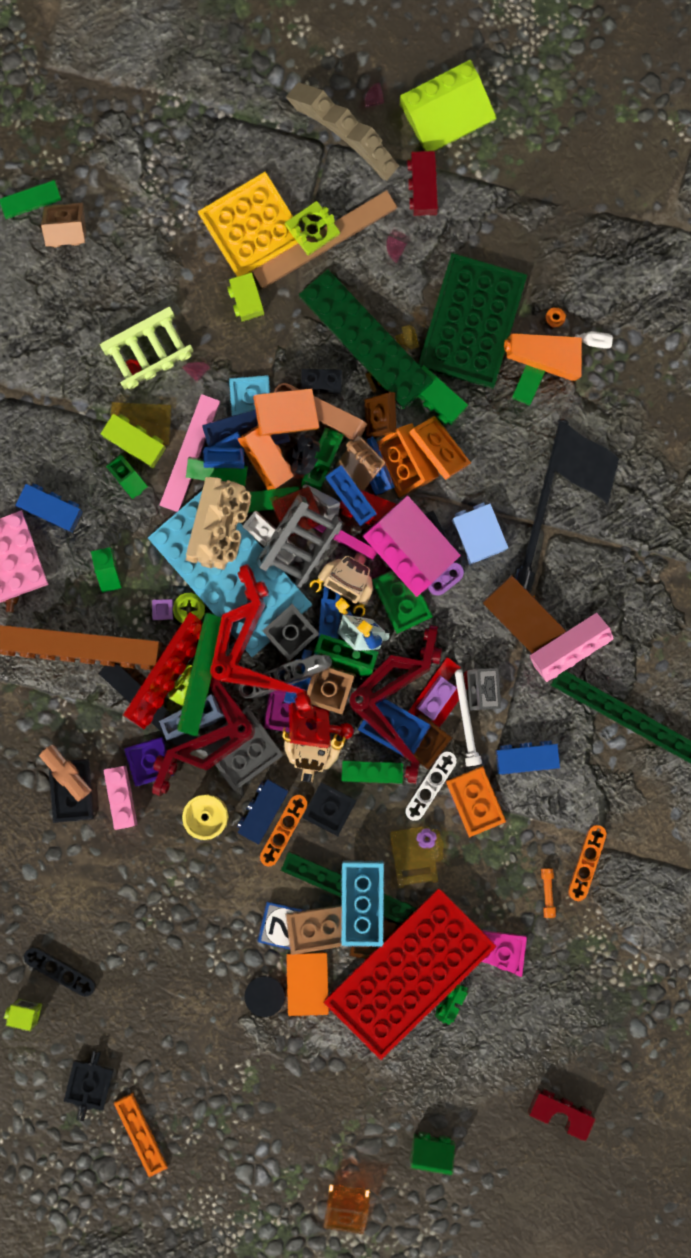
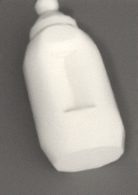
M589 331L581 335H575V337H582V342L589 346L611 348L613 336L608 333Z

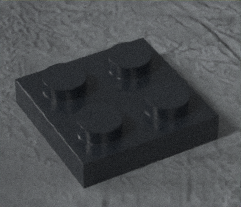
M321 782L302 818L339 836L357 800Z

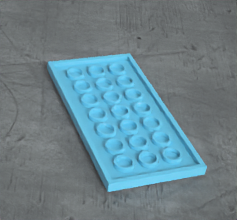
M201 491L152 533L148 539L214 615L221 618L222 614L252 602L248 601L245 595L247 588L238 576L239 567L249 564L256 581L260 582L263 580L269 592V595L263 598L266 606L245 648L253 658L271 642L263 633V629L291 604L303 614L312 606V603L283 570L275 566H269L267 571L259 568L257 558L263 548L242 527L243 525L240 522L236 527V530L240 531L241 534L238 554L234 561L227 563L225 570L214 567L207 568L201 566L199 562L192 563L186 561V552L202 494ZM246 617L234 622L232 625L231 634L236 640Z

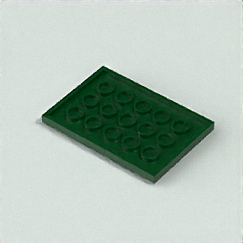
M451 253L418 365L421 368L424 365L433 372L494 389L505 353L504 342L510 336L527 275Z

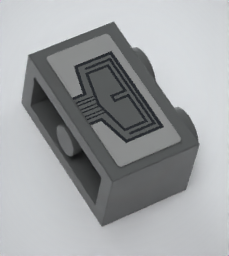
M498 668L467 670L470 711L500 709L502 698L499 689L500 675L498 674Z

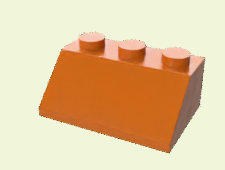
M412 423L397 428L396 433L389 434L377 442L399 498L427 485L440 476L433 463L409 432L414 428Z

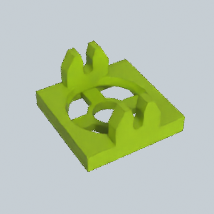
M317 201L285 222L287 229L308 256L340 235V231L334 224V216L332 214L329 215L328 208H322ZM307 215H317L322 219L318 222L310 221ZM300 220L305 224L302 233H300L301 229L298 226ZM327 224V233L323 238L320 235V228ZM315 225L318 228V232L310 234L307 231V227ZM306 237L315 238L317 242H309Z

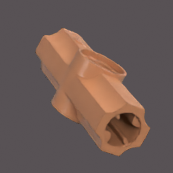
M53 744L41 752L39 757L50 768L54 778L62 786H65L78 802L92 791L79 775L77 768L68 759L66 760Z

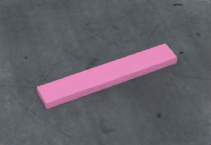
M201 394L160 502L161 507L175 512L180 510L192 479L186 478L188 457L200 458L206 442L202 425L214 421L220 405L219 400Z

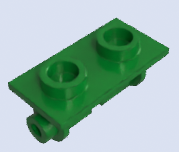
M458 984L437 1006L435 1017L448 1025L454 1022L460 1010L454 1005L455 1003L463 1004L468 995V988Z

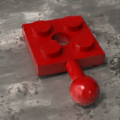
M296 703L289 705L290 743L328 748L330 746V733L339 734L341 738L345 737V739L351 738L354 734V728L349 723H343L340 726L330 725L329 710L312 706L313 709L304 712L302 709L299 710ZM306 721L313 725V730L306 726Z

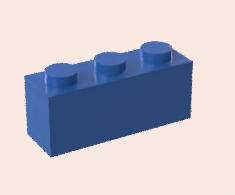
M34 483L32 486L25 484L16 506L73 533L83 513L79 509L80 505L71 500H68V503L60 500L61 496L54 492L47 494L43 492L44 488Z
M552 740L541 741L540 746H532V743H522L520 748H512V745L500 746V750H495L499 775L560 768L558 744H552Z

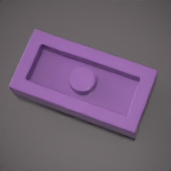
M439 675L416 708L432 720H435L457 687Z

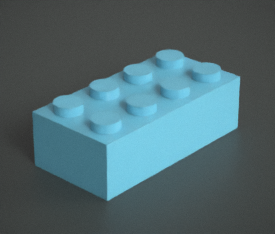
M383 861L342 862V946H383Z

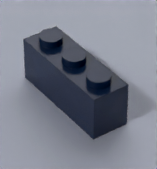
M267 779L266 783L264 781L261 782L257 789L259 793L257 799H252L247 807V810H249L247 817L242 816L237 825L240 828L238 831L240 835L258 845L289 790Z

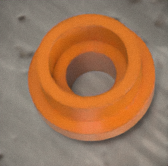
M551 308L546 314V322L551 327H560L565 322L566 315L560 308ZM553 314L559 315V319H558V320H554L553 317H552V315H553Z

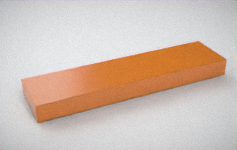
M131 1093L115 1101L116 1110L148 1176L151 1177L167 1169L168 1165L134 1094Z

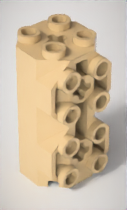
M205 478L186 552V561L192 563L199 562L201 566L207 568L214 567L225 570L227 563L236 559L241 542L240 531L236 530L239 522L245 521L251 502L250 492L246 491L245 486L232 481L224 482L219 478Z

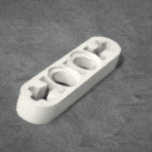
M443 752L440 754L405 809L406 816L410 820L417 821L424 815L455 767L456 757L453 753ZM450 755V760L453 763L445 766L444 769L448 770L445 774L442 770L437 769L436 766L439 764L441 767L444 763L442 757ZM433 772H439L442 775L440 783H433L431 781V774ZM422 789H429L431 792L430 799L422 800L420 798V791ZM415 798H417L421 803L426 804V806L423 808L420 805V807L418 808L420 814L418 816L414 815L413 817H411V812L409 811L410 807H416L418 803L414 802Z

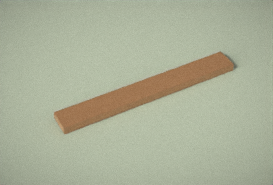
M385 191L336 220L334 224L340 231V235L308 256L298 243L256 268L252 273L261 288L264 289L397 209V206L389 193ZM327 226L320 230V235L323 238L326 236ZM307 238L309 242H317L315 238Z

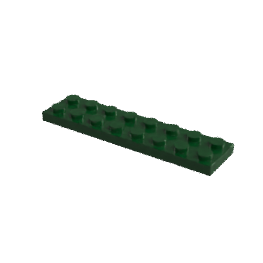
M328 269L298 294L299 298L387 392L395 393V401L403 409L433 383L428 374Z

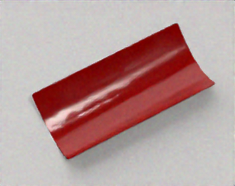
M447 657L408 712L416 717L420 713L424 715L416 707L439 675L449 681L455 671L461 667ZM466 671V672L464 673L463 677H464L465 689L467 690V689H468V677H467V671ZM457 689L435 720L431 721L439 728L459 701Z

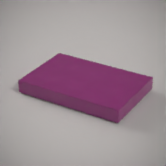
M277 690L269 693L264 729L283 731L285 727V731L290 732V704L284 702L286 692ZM306 721V726L313 730V725Z

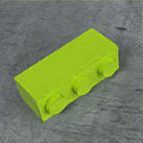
M113 414L100 434L151 468H154L166 450L165 446L162 445L164 441L155 435L151 438L146 434L147 430L139 425H136V427L129 424L130 420L122 414L119 416Z

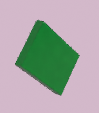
M393 570L372 579L373 586L396 634L433 618L422 593L416 597Z

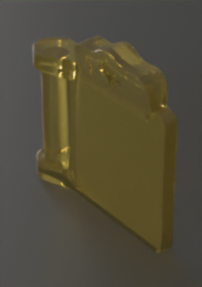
M429 826L392 831L390 833L398 888H404V885L428 881L433 883L439 882L436 861H441L444 858V842L440 837L439 830H431L437 836L436 843L432 848H422L419 846V841H417V834L421 833L423 829H430ZM426 867L431 869V873L407 877H403L402 871Z

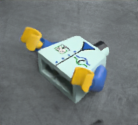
M341 597L336 602L335 606L342 616L337 633L354 650H378L381 647L382 641L389 639V631L382 629L374 620L353 616L350 610H346L350 605L345 599Z

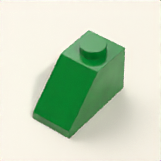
M121 454L106 466L132 499L140 495L148 487Z
M109 547L91 551L94 570L102 593L122 589L114 550Z

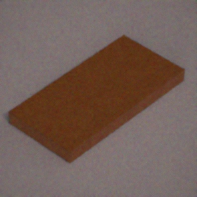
M512 574L482 601L494 616L532 654L567 632Z

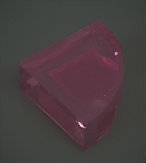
M380 82L374 84L367 92L365 108L384 104Z
M388 236L386 243L387 253L395 263H398L406 244Z
M193 362L184 365L182 369L198 382L210 369V366L202 362Z

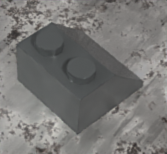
M293 604L262 630L288 661L319 635Z

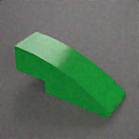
M325 428L319 441L320 452H316L315 458L318 459L316 465L308 474L304 475L301 487L307 484L321 491L326 480L325 476L328 475L343 440V434Z

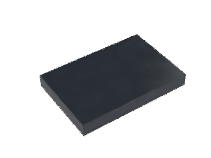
M89 759L71 760L70 762L77 768L81 778L92 789ZM49 768L53 823L94 819L92 791L78 802L68 789L54 778Z

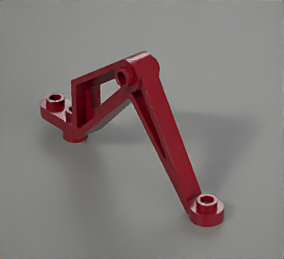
M431 624L430 628H425L424 640H427L426 648L422 647L420 659H423V661L391 655L351 694L349 699L352 710L411 762V766L406 767L405 778H408V783L413 784L417 782L420 763L376 704L429 672L432 663L440 664L442 648L435 647L438 626ZM393 668L409 670L382 689L372 693L371 689Z
M211 677L210 687L228 725L168 750L165 757L158 755L153 769L158 771L152 789L153 794L158 796L167 794L170 788L169 780L171 775L175 774L178 767L177 760L207 771L253 738L255 734L254 725L219 680ZM229 736L231 739L204 759L191 755L192 752Z

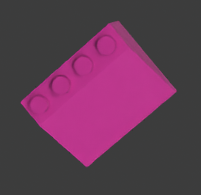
M408 495L362 535L416 597L461 556Z

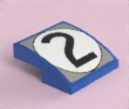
M266 902L258 942L290 949L285 913L304 910Z

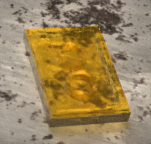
M112 402L111 416L113 414L116 416L122 414L130 420L129 424L136 427V425H139L147 430L146 434L151 438L155 435L164 441L162 445H170L171 405Z

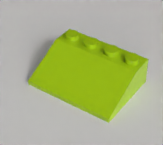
M471 60L400 95V106L425 151H436L496 120L484 86Z

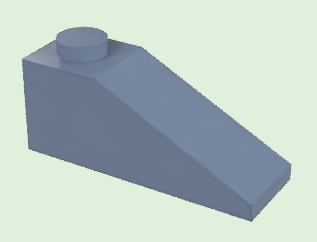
M209 695L206 698L199 729L210 726L225 718L216 697L213 695ZM182 710L159 721L167 740L186 734L177 731Z

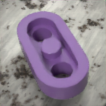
M458 563L451 564L428 587L430 593L440 596L457 584L464 574L461 565ZM455 570L457 576L451 577L449 572ZM439 582L442 587L435 589L434 584Z

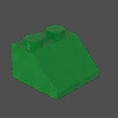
M426 1132L414 1134L410 1153L411 1168L452 1175L455 1152L454 1141L447 1136L431 1137V1134Z

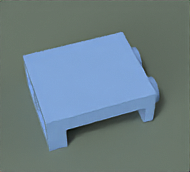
M478 504L473 507V511L468 513L466 510L460 511L452 519L470 565L508 549L491 504Z

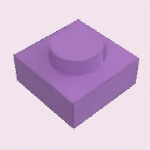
M152 600V619L173 620V600Z

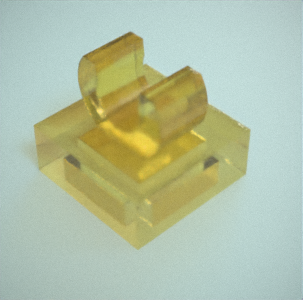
M410 325L403 326V334L395 336L396 342L399 345H406L410 349L418 348L419 344L415 328Z

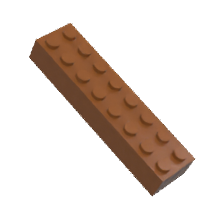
M0 625V654L5 656H15L16 653H20L19 656L25 658H35L36 655H40V658L55 661L56 657H60V660L64 662L75 663V659H80V662L84 664L95 665V661H100V664L104 666L115 667V663H120V667L135 669V665H141L140 669L152 670L162 655L163 643L159 641Z

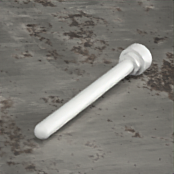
M456 670L455 678L468 749L465 762L466 766L482 764V760L475 748L462 670Z

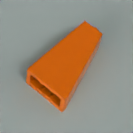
M511 334L504 342V351L507 352V358L571 381H576L581 377L582 337Z

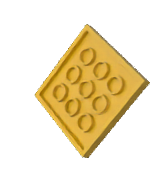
M266 172L198 211L200 218L237 277L252 273L256 268L298 244L285 226V222L293 216Z

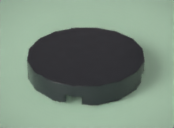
M263 975L256 977L248 984L244 999L251 1013L259 1017H269L281 1009L284 1004L285 992L277 979Z

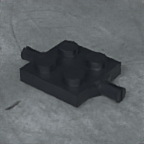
M93 1050L90 1062L73 1061L63 1102L72 1103L79 1107L76 1120L85 1121L87 1109L103 1111L105 1108L114 1069L98 1064L101 1052H97V1050Z

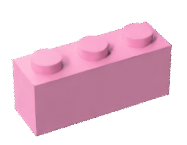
M127 766L105 769L104 775L114 829L138 825Z

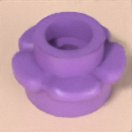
M426 828L417 834V841H419L420 847L432 848L435 845V840L437 839L435 832Z

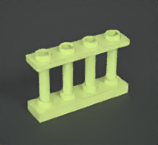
M170 306L100 344L105 355H113L125 377V380L120 382L124 389H133L139 385L140 381L152 379L157 375L158 371L162 369L166 371L172 368L175 362L179 360L185 361L192 356L191 354L194 352L192 346L188 345L185 347L172 325V320L175 319V316ZM160 326L166 328L178 350L168 357L154 333L155 329ZM143 335L148 337L160 359L159 362L151 366L137 343L138 338ZM125 345L131 347L143 369L135 375L131 374L119 352L120 348Z

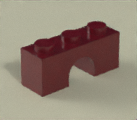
M537 1089L527 1111L529 1116L549 1124L554 1114L564 1113L568 1116V1121L564 1128L565 1131L586 1142L596 1120L591 1114L592 1111L583 1106L579 1109L573 1106L572 1101L564 1097L560 1100L554 1097L555 1094L547 1089H543V1091Z

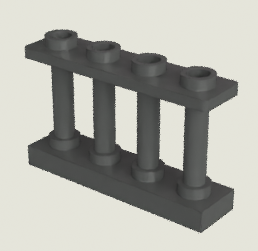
M298 494L257 558L259 568L267 571L269 566H275L293 575L294 582L298 588H301L303 583H307L311 571L319 565L322 554L330 548L331 540L342 529V521L338 515L335 514L333 519L329 520L308 509L309 504L306 498ZM306 516L327 528L322 536L319 537L298 526L300 518ZM291 533H296L316 545L308 553L287 542V538ZM285 549L304 559L305 562L298 570L277 559L276 555L278 552Z

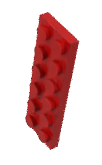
M189 612L123 714V716L142 729H145L152 722L155 712L163 705L166 695L174 688L177 678L185 671L190 658L196 654L203 622L197 616Z

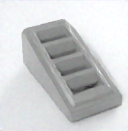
M307 484L303 485L302 496L306 498L309 504L308 507L312 511L329 520H332L335 514L338 515L340 502Z

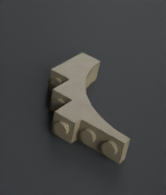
M298 82L286 96L297 111L315 119L350 145L383 180L387 181L399 167L381 142L383 140L371 126L359 123L348 108L335 105L324 90Z

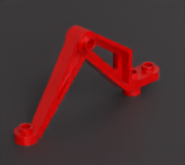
M249 564L240 566L238 576L240 581L245 583L247 588L245 595L248 601L252 602L222 614L210 669L211 675L222 682L296 693L295 703L299 710L302 709L304 712L309 711L313 707L306 690L238 666L266 606L263 598L269 595L264 581H256ZM246 617L230 656H226L233 623Z

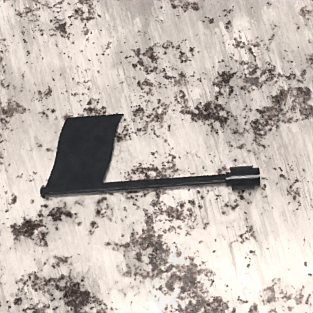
M563 418L557 420L558 427L523 566L520 569H516L514 577L528 592H531L535 577L531 565L555 471L572 484L595 494L608 505L619 458L614 453L583 437L568 426L569 422Z

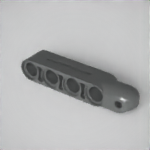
M314 655L303 660H295L262 673V675L292 685L330 668L332 660L329 655ZM303 664L306 667L304 674L301 670ZM286 671H287V673H288V679H287V680H285V678H284V673H285ZM240 684L239 692L244 698H259L277 691L253 687L254 690L251 693L250 686Z

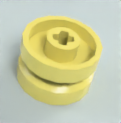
M210 794L199 795L190 800L185 806L182 815L183 825L194 838L201 840L212 839L221 834L226 828L229 819L228 808L217 796ZM205 813L209 815V819L207 821H204V819L201 818V816Z

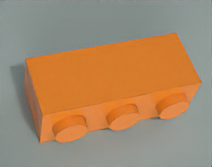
M256 426L239 437L238 441L242 448H244L245 453L268 490L276 489L294 475L291 472L290 464L282 457L280 447L273 442L272 435L260 436L259 426Z

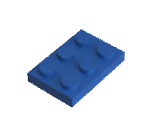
M382 700L376 706L414 755L431 725L390 701ZM363 720L358 728L359 731L402 755Z

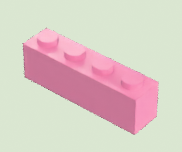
M595 613L531 654L530 658L535 669L548 682L569 667L574 666L583 658L590 656L600 647L607 645L614 638L610 627L598 613Z

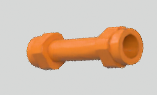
M542 868L541 879L544 880L545 895L544 918H555L556 907L553 906L552 893L553 868Z

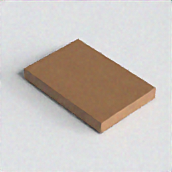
M342 904L285 913L291 955L342 946Z

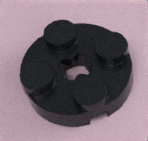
M302 434L294 448L288 451L287 458L290 459L292 472L306 475L314 468L318 460L315 458L316 452H320V444L316 438Z

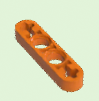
M295 795L290 799L261 852L260 860L265 866L275 865L307 808L308 804L304 796ZM301 798L304 807H299L296 813H300L299 817L291 812H287L289 808L291 810L294 809L295 804L293 801ZM292 816L295 821L292 827L284 826V817ZM282 834L285 837L284 843L276 845L273 841L274 835ZM271 844L274 848L280 849V852L278 853L275 850L273 853L275 860H270L268 863L265 861L266 857L264 854L270 853L272 848H269L268 845Z
M593 825L588 829L568 888L569 896L575 901H582L586 898L606 839V830L600 825ZM597 828L600 829L599 832L602 834L601 837H597L595 842L599 843V847L588 844L589 840L593 842L594 835H592V831H596ZM587 848L595 849L596 855L593 859L586 858L585 851ZM581 867L589 869L590 873L587 878L579 876L578 872ZM576 878L582 882H587L586 886L581 884L580 890L583 891V894H579L577 897L572 892L573 888L577 889L579 885L578 882H575Z

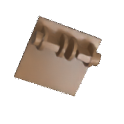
M358 435L354 442L351 440L346 444V452L335 465L337 467L342 465L356 486L364 491L386 462Z

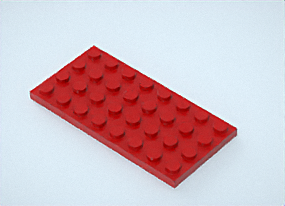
M437 888L383 942V946H379L323 1003L382 1060L497 945L440 888Z

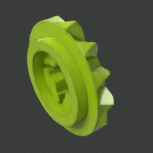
M185 593L175 600L173 613L180 623H183L187 617V611L181 608L187 607L189 600L191 606L198 609L191 611V613L200 620L203 618L205 605L198 595Z

